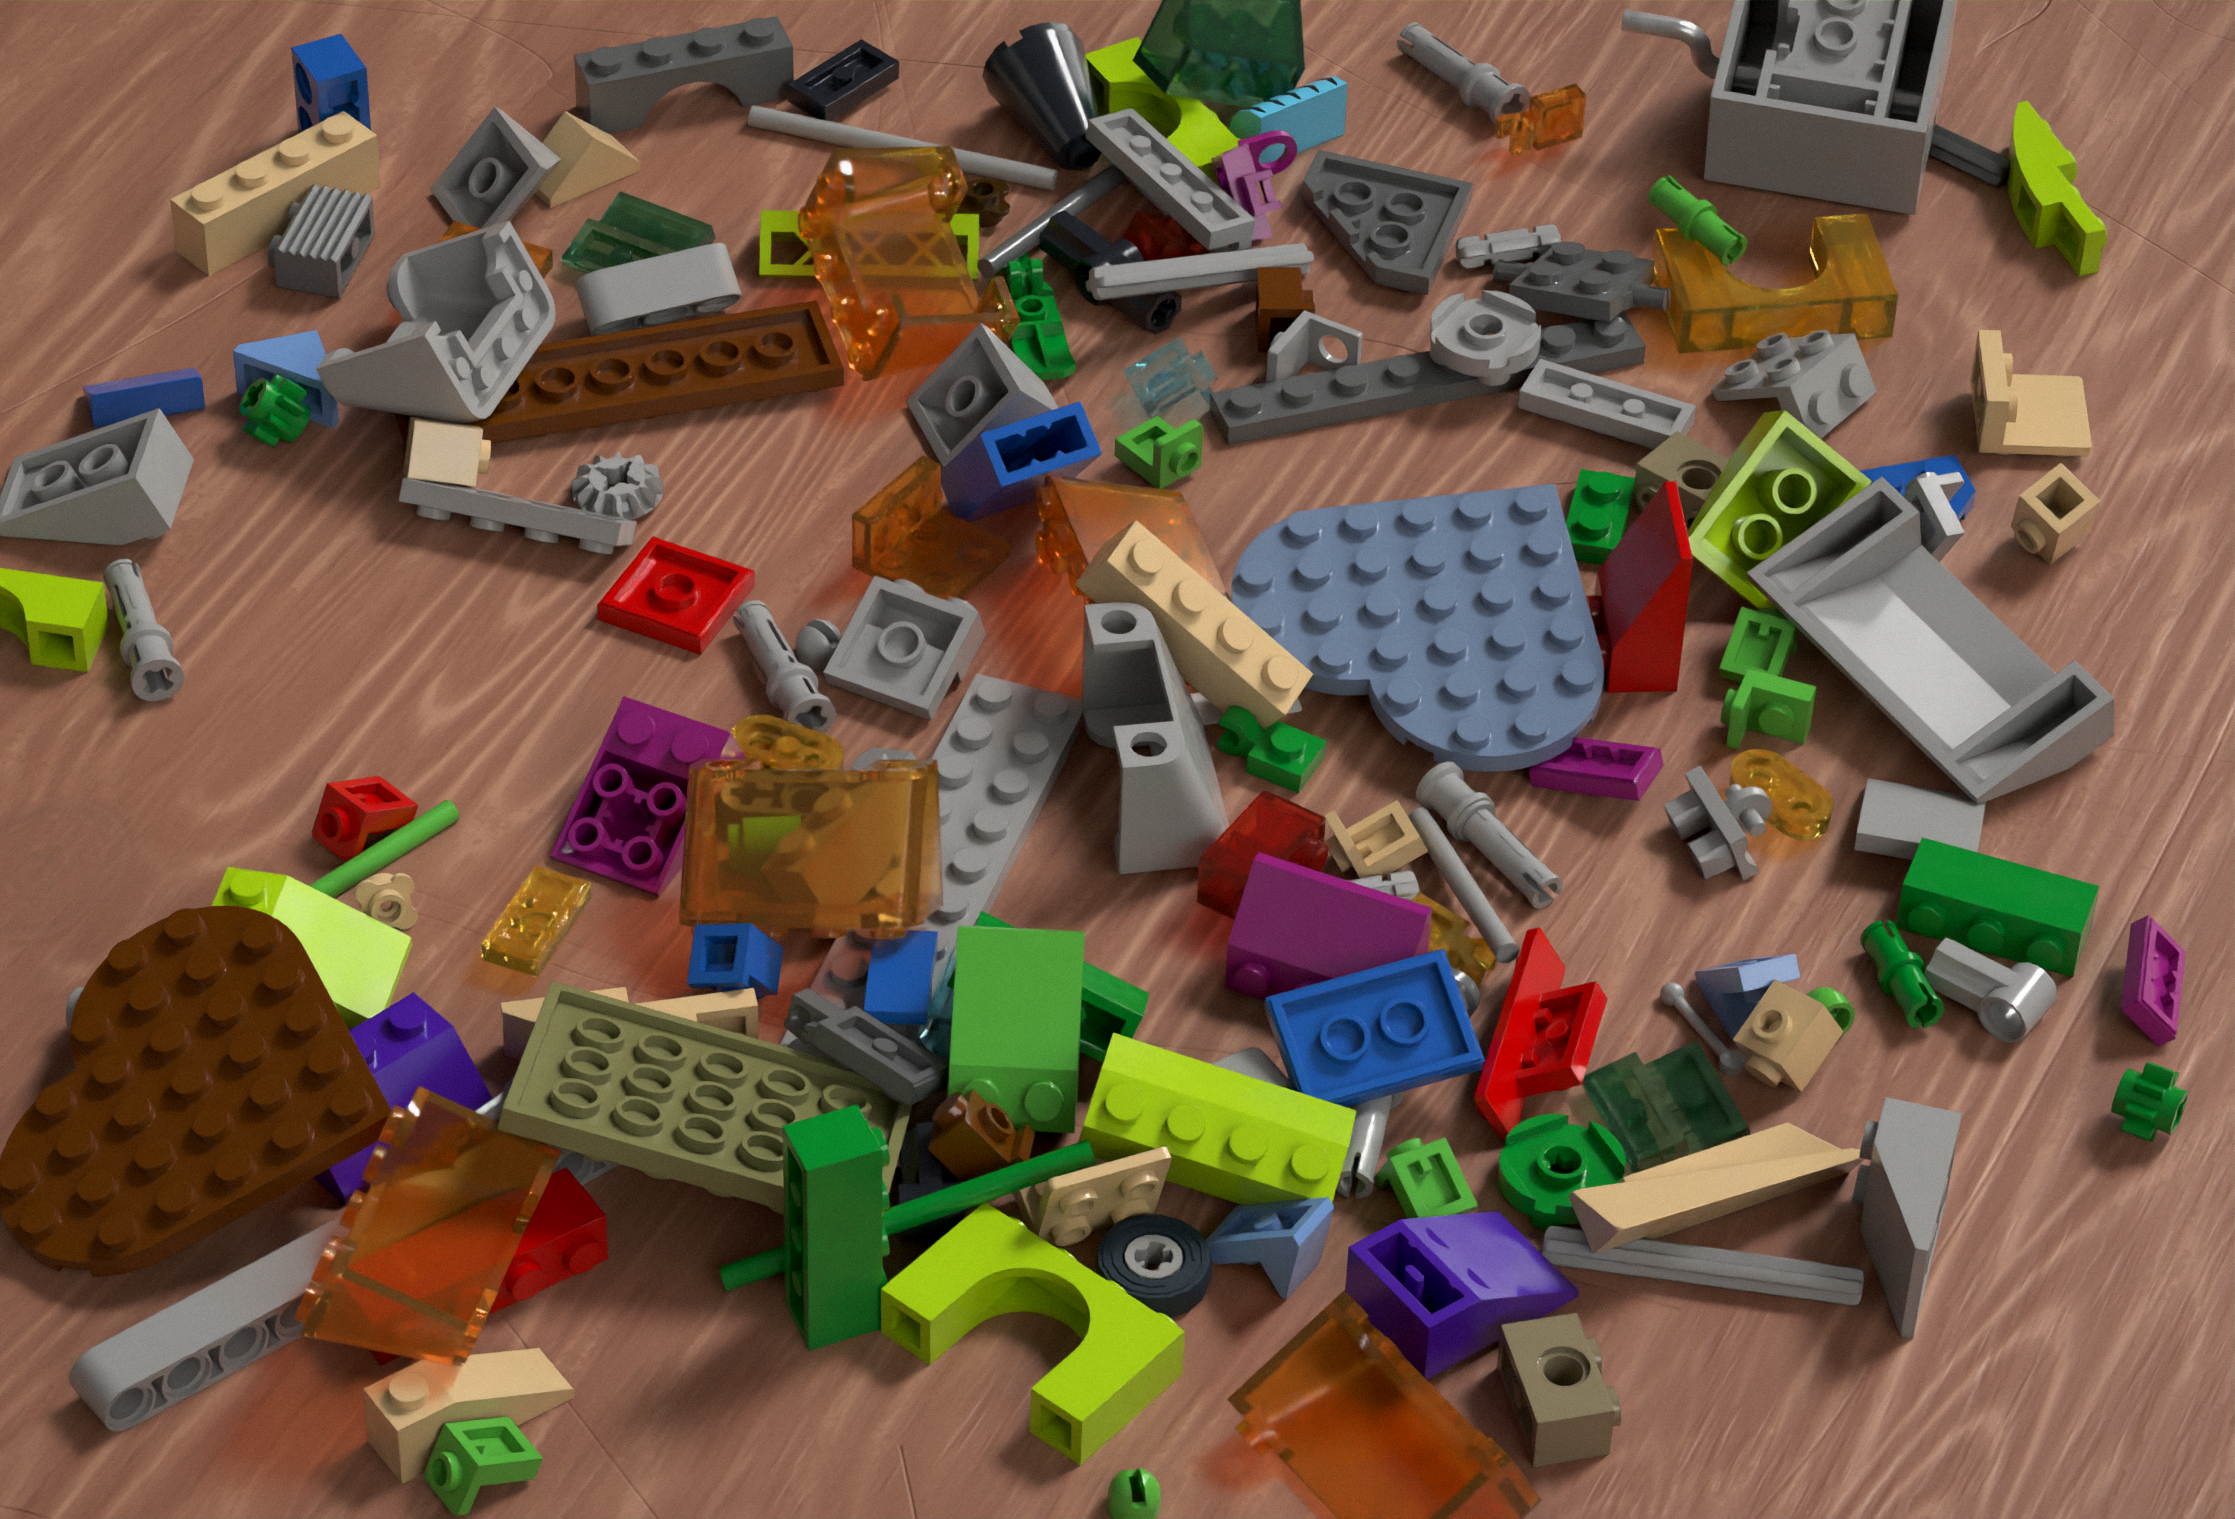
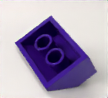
M414 992L350 1030L352 1037L402 1128L313 1177L345 1206L470 1130L467 1124L469 1115L493 1099L454 1026Z

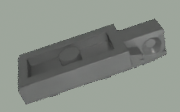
M809 988L792 995V1001L783 1026L804 1044L812 1043L832 1056L834 1062L840 1067L855 1071L879 1086L882 1092L890 1099L910 1106L946 1089L949 1080L948 1064L857 1006L842 1010Z

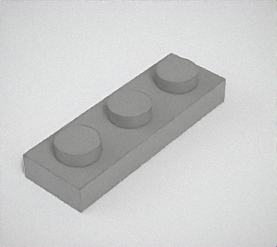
M1539 359L1521 387L1518 408L1540 414L1546 418L1557 419L1590 429L1599 434L1636 443L1652 450L1657 448L1676 431L1687 436L1694 424L1696 405L1543 359Z

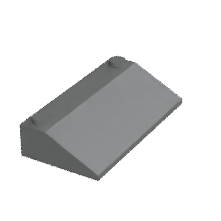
M1882 476L1747 572V579L1976 804L1984 803L2070 769L2114 736V697L2075 660L2057 674L2047 666L1921 545L1920 512Z

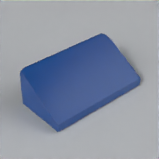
M194 367L83 386V393L93 427L108 426L160 408L164 416L205 409L203 381L200 373Z

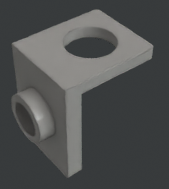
M1304 310L1285 332H1279L1274 337L1268 350L1266 382L1295 376L1307 361L1329 370L1361 364L1362 332ZM1331 335L1341 340L1347 349V358L1339 359L1329 354L1323 345V336Z

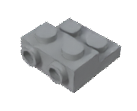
M874 575L823 673L828 684L932 721L952 681L962 682L986 636V632L979 612L968 602L955 597L943 600L926 594L922 588L908 580L896 579L895 582Z

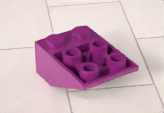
M623 696L550 857L558 862L660 897L722 814V790L731 779L740 776L747 757L731 732Z

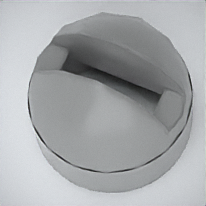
M817 618L808 622L807 626L799 630L796 638V658L798 662L809 666L812 670H825L842 638L839 628L829 620Z

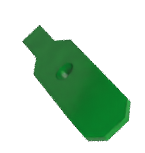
M1027 252L1016 261L1007 262V267L1003 269L1006 281L998 292V302L1011 349L1041 380L1066 378L1076 371V363L1070 353L1062 320L1054 298V290L1043 280L1041 259H1029Z

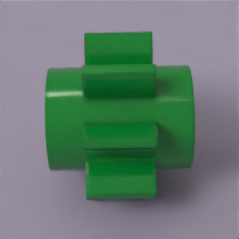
M278 374L274 375L271 383L264 378L256 380L246 390L240 402V414L249 419L242 430L272 448L276 446L279 439L285 443L293 442L303 432L310 418V408L301 403L307 391L288 378H283Z
M2148 1061L2145 1063L2142 1073L2129 1068L2125 1071L2115 1092L2111 1107L2112 1113L2125 1117L2121 1131L2151 1142L2155 1140L2158 1130L2173 1135L2183 1116L2189 1096L2187 1090L2175 1086L2179 1077L2178 1072Z

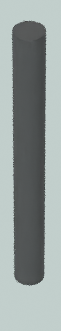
M1114 164L1108 166L981 258L977 263L981 275L989 279L997 275L1007 267V262L1016 261L1039 244V235L1049 223L1050 217L1063 210L1072 216H1078L1123 183L1125 180L1124 173Z

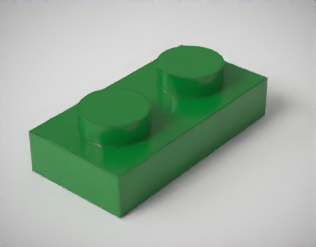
M1580 470L1566 521L1576 561L1602 565L1623 538L1632 507L1635 478L1615 475L1610 472Z

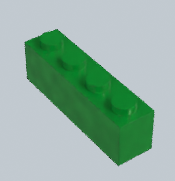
M858 1104L782 1126L785 1306L809 1351L881 1329V1288L888 1283L882 1268V1257L889 1255L890 1252L888 1236L882 1223V1212L888 1211L890 1208L888 1191L882 1178V1167L889 1165L890 1155L881 1129L879 1127L870 1128Z

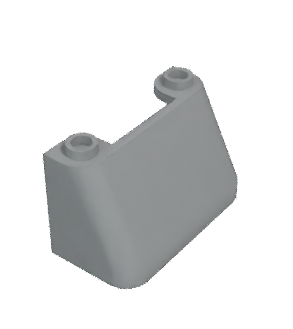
M505 221L402 254L391 269L386 286L390 303L403 318L390 338L384 344L355 353L348 348L333 350L325 356L316 368V371L321 377L327 393L342 405L458 424H469L483 420L492 414L553 327L556 317L554 299L511 222Z

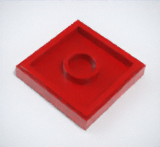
M652 536L597 604L598 620L701 655L754 588L755 570Z

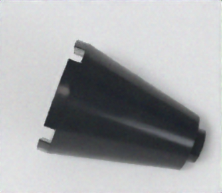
M1045 22L1028 26L1019 31L1023 37L1009 47L1004 40L993 50L985 62L982 77L988 92L1059 167L1066 170L1087 169L1098 161L1102 152L1086 139L1088 120L1100 117L1083 43L1074 34L1071 27L1064 23Z

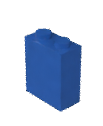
M1079 401L979 434L937 473V477L957 526L1058 493L1102 455V452L1082 403Z

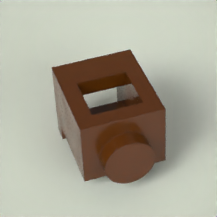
M1257 267L1255 300L1258 352H1268L1274 337L1279 332H1285L1304 310L1315 314L1313 290H1303L1301 267Z
M974 1089L964 1096L959 1092L952 1094L933 1114L932 1120L935 1122L928 1150L961 1182L1029 1160L1035 1132L1027 1124L1016 1131L1007 1113L997 1104L987 1103Z

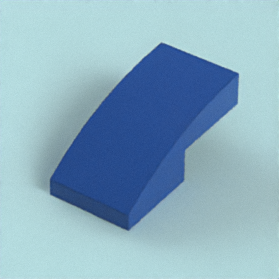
M876 929L869 963L864 1012L882 1023L927 1024L932 1002V977L938 955V932Z

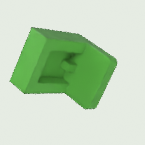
M1155 416L1115 438L1114 456L1160 490L1176 480L1190 475L1194 470L1202 466L1203 425L1192 419L1175 429L1159 416Z

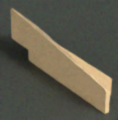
M1787 1122L1625 1176L1616 1184L1573 1191L1568 1197L1594 1255L1641 1238L1653 1240L1850 1173L1865 1159L1859 1158V1149L1850 1148L1842 1150Z

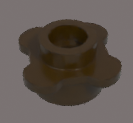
M976 179L959 183L956 186V195L961 198V202L957 204V213L979 214L980 228L997 225L1010 212V204L1005 201V196L1009 194L1008 185L1002 181H992L989 179Z

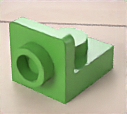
M1741 607L1719 667L1720 678L1742 683L1747 669L1782 677L1789 655H1794L1798 646V628L1778 610L1759 608L1755 611Z
M1747 669L1739 690L1729 689L1723 703L1720 722L1729 725L1726 747L1738 750L1747 729L1804 744L1811 729L1816 686Z
M1445 1137L1423 1145L1420 1138H1414L1395 1146L1386 1153L1388 1161L1374 1177L1378 1189L1392 1185L1407 1219L1470 1214L1478 1206Z
M509 1416L444 1423L424 1470V1479L454 1516L467 1515L470 1512L480 1486L534 1480L543 1457Z

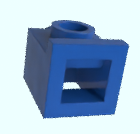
M751 923L695 925L687 985L691 988H711L716 993L754 988L757 1000L766 995H777L784 948Z

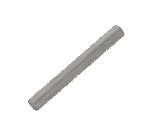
M1296 243L1094 267L1089 271V280L1086 281L1087 291L1092 292L1094 299L1106 300L1257 281V267H1301L1303 276L1310 272V263L1314 261L1313 252L1307 250L1305 244Z
M1557 1226L1547 1228L1542 1249V1255L1552 1265L1840 1305H1859L1863 1291V1270L1858 1267L1645 1238L1593 1255L1583 1230Z

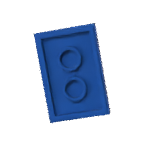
M1444 949L1269 996L1264 1001L1263 1006L1292 1089L1343 1107L1357 1105L1482 1070L1485 1063Z

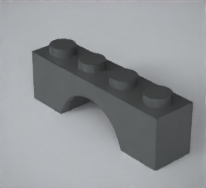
M778 16L754 18L744 23L717 28H702L696 32L665 38L654 37L643 42L617 47H601L591 52L574 55L577 109L583 121L606 133L642 127L654 104L671 90L685 84L713 82L723 85L738 97L743 107L788 99V84L794 81L793 45Z

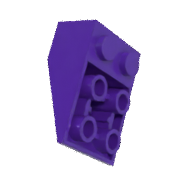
M1498 1211L1400 1219L1348 1247L1344 1300L1424 1381L1497 1342L1500 1339L1501 1325L1539 1319L1574 1300L1579 1294V1290Z

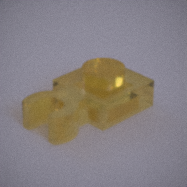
M1418 892L1412 902L1432 908L1428 953L1444 949L1450 967L1468 975L1479 989L1488 969L1493 971L1498 964V960L1483 938H1470L1466 935L1471 924L1469 921Z

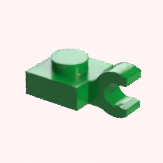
M1230 705L1219 719V725L1227 729L1217 741L1216 747L1229 755L1247 758V773L1296 793H1300L1325 758L1326 740L1279 721H1276L1265 730L1258 724L1256 718L1242 707Z

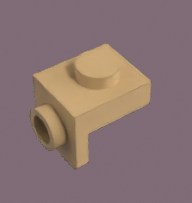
M1398 800L1345 829L1334 810L1324 815L1334 836L1324 842L1342 873L1353 867L1359 878L1381 875L1383 878L1388 873L1394 872L1428 852L1420 835Z

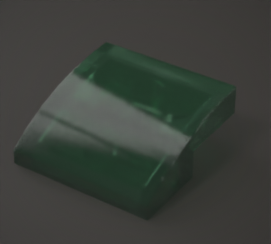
M620 191L599 222L590 218L586 220L562 255L561 261L565 266L588 274L608 267L712 244L716 238L712 225Z
M1697 1040L1643 1065L1638 1054L1634 1052L1584 1076L1582 1087L1606 1129L1621 1144L1626 1156V1164L1631 1173H1637L1751 1135L1747 1123Z

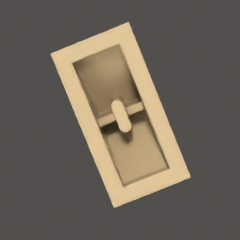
M564 111L542 142L560 157L561 161L535 194L552 208L640 172L641 162L612 135Z

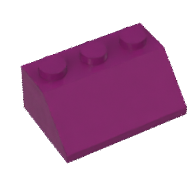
M1258 852L1253 861L1227 943L1225 988L1265 1001V998L1426 954L1429 947L1432 908Z

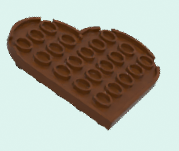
M240 906L184 908L175 911L167 918L147 926L129 939L117 943L86 983L75 1006L70 1027V1048L77 1070L57 1083L44 1088L10 1134L0 1158V1211L19 1244L29 1255L43 1265L59 1272L62 1267L89 1270L93 1277L125 1274L151 1266L176 1254L402 1127L297 936L278 919L255 909Z

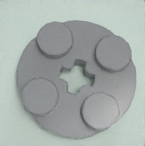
M1483 290L1482 299L1464 301V292L1443 300L1433 311L1430 325V357L1437 364L1446 365L1462 374L1475 376L1483 384L1498 386L1508 382L1510 374L1525 369L1538 356L1541 325L1538 327L1535 322V311L1523 300L1507 293Z

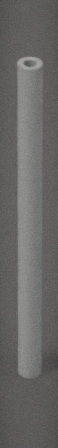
M755 105L751 107L748 116V125L751 127L1053 191L1057 182L1058 171L1055 169Z

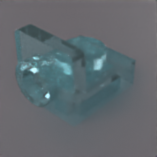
M1181 337L1176 338L1123 370L1138 400L1150 418L1199 390L1210 408V393H1213V390L1209 384L1218 379L1202 350L1192 355Z

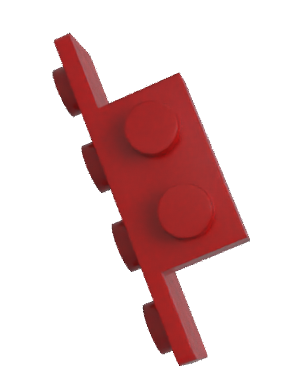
M1540 927L1526 931L1520 953L1515 961V969L1507 995L1502 1002V1010L1494 1036L1489 1043L1488 1055L1482 1074L1474 1092L1475 1105L1480 1116L1488 1120L1500 1140H1506V1136L1511 1129L1519 1123L1526 1097L1551 1091H1564L1571 1087L1582 1085L1607 1002V997L1597 981L1560 989L1565 974V967Z

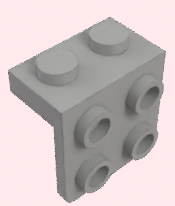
M1828 330L1815 331L1804 337L1789 338L1786 333H1778L1766 337L1756 345L1757 351L1746 360L1729 366L1724 371L1725 377L1711 388L1716 401L1777 397L1782 410H1786L1820 439L1877 392L1855 334L1830 335Z

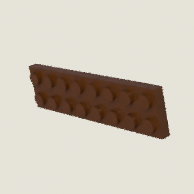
M817 300L540 344L492 414L486 419L469 424L478 425L482 428V439L491 440V444L527 437H540L551 433L582 428H596L606 424L637 419H651L662 415L692 410H706L717 406L747 401H761L772 397L802 392H816L821 389L844 386V368ZM390 413L403 457H405L410 417L415 416Z

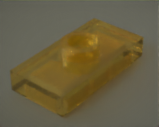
M535 865L482 942V960L539 977L592 898L591 882Z

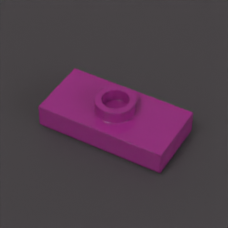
M1574 737L1570 748L1550 760L1531 766L1529 768L1531 784L1534 787L1584 793L1590 796H1606L1640 801L1664 764L1661 749Z
M2147 915L2131 923L2126 968L2123 977L2121 1010L2159 1047L2176 1039L2186 952L2153 918Z

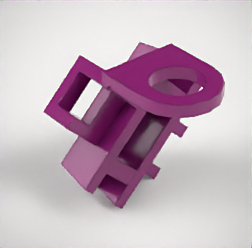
M1269 131L1239 140L1237 147L1211 158L1219 187L1256 220L1252 241L1273 237L1266 213L1282 208L1280 200L1276 201L1270 178L1290 166L1298 150L1293 136L1285 131ZM1277 143L1285 145L1283 154L1277 160L1271 163L1259 162V156L1266 147ZM1257 181L1260 183L1265 204L1262 203Z

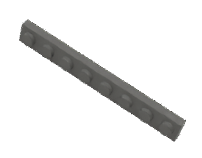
M1620 313L1611 322L1589 319L1541 329L1540 350L1536 359L1525 369L1510 374L1508 382L1498 386L1483 384L1475 376L1462 374L1446 365L1437 364L1431 359L1430 351H1424L1210 393V412L1229 445L1519 388L1523 386L1539 359L1589 374L1644 363L1646 345L1626 313Z

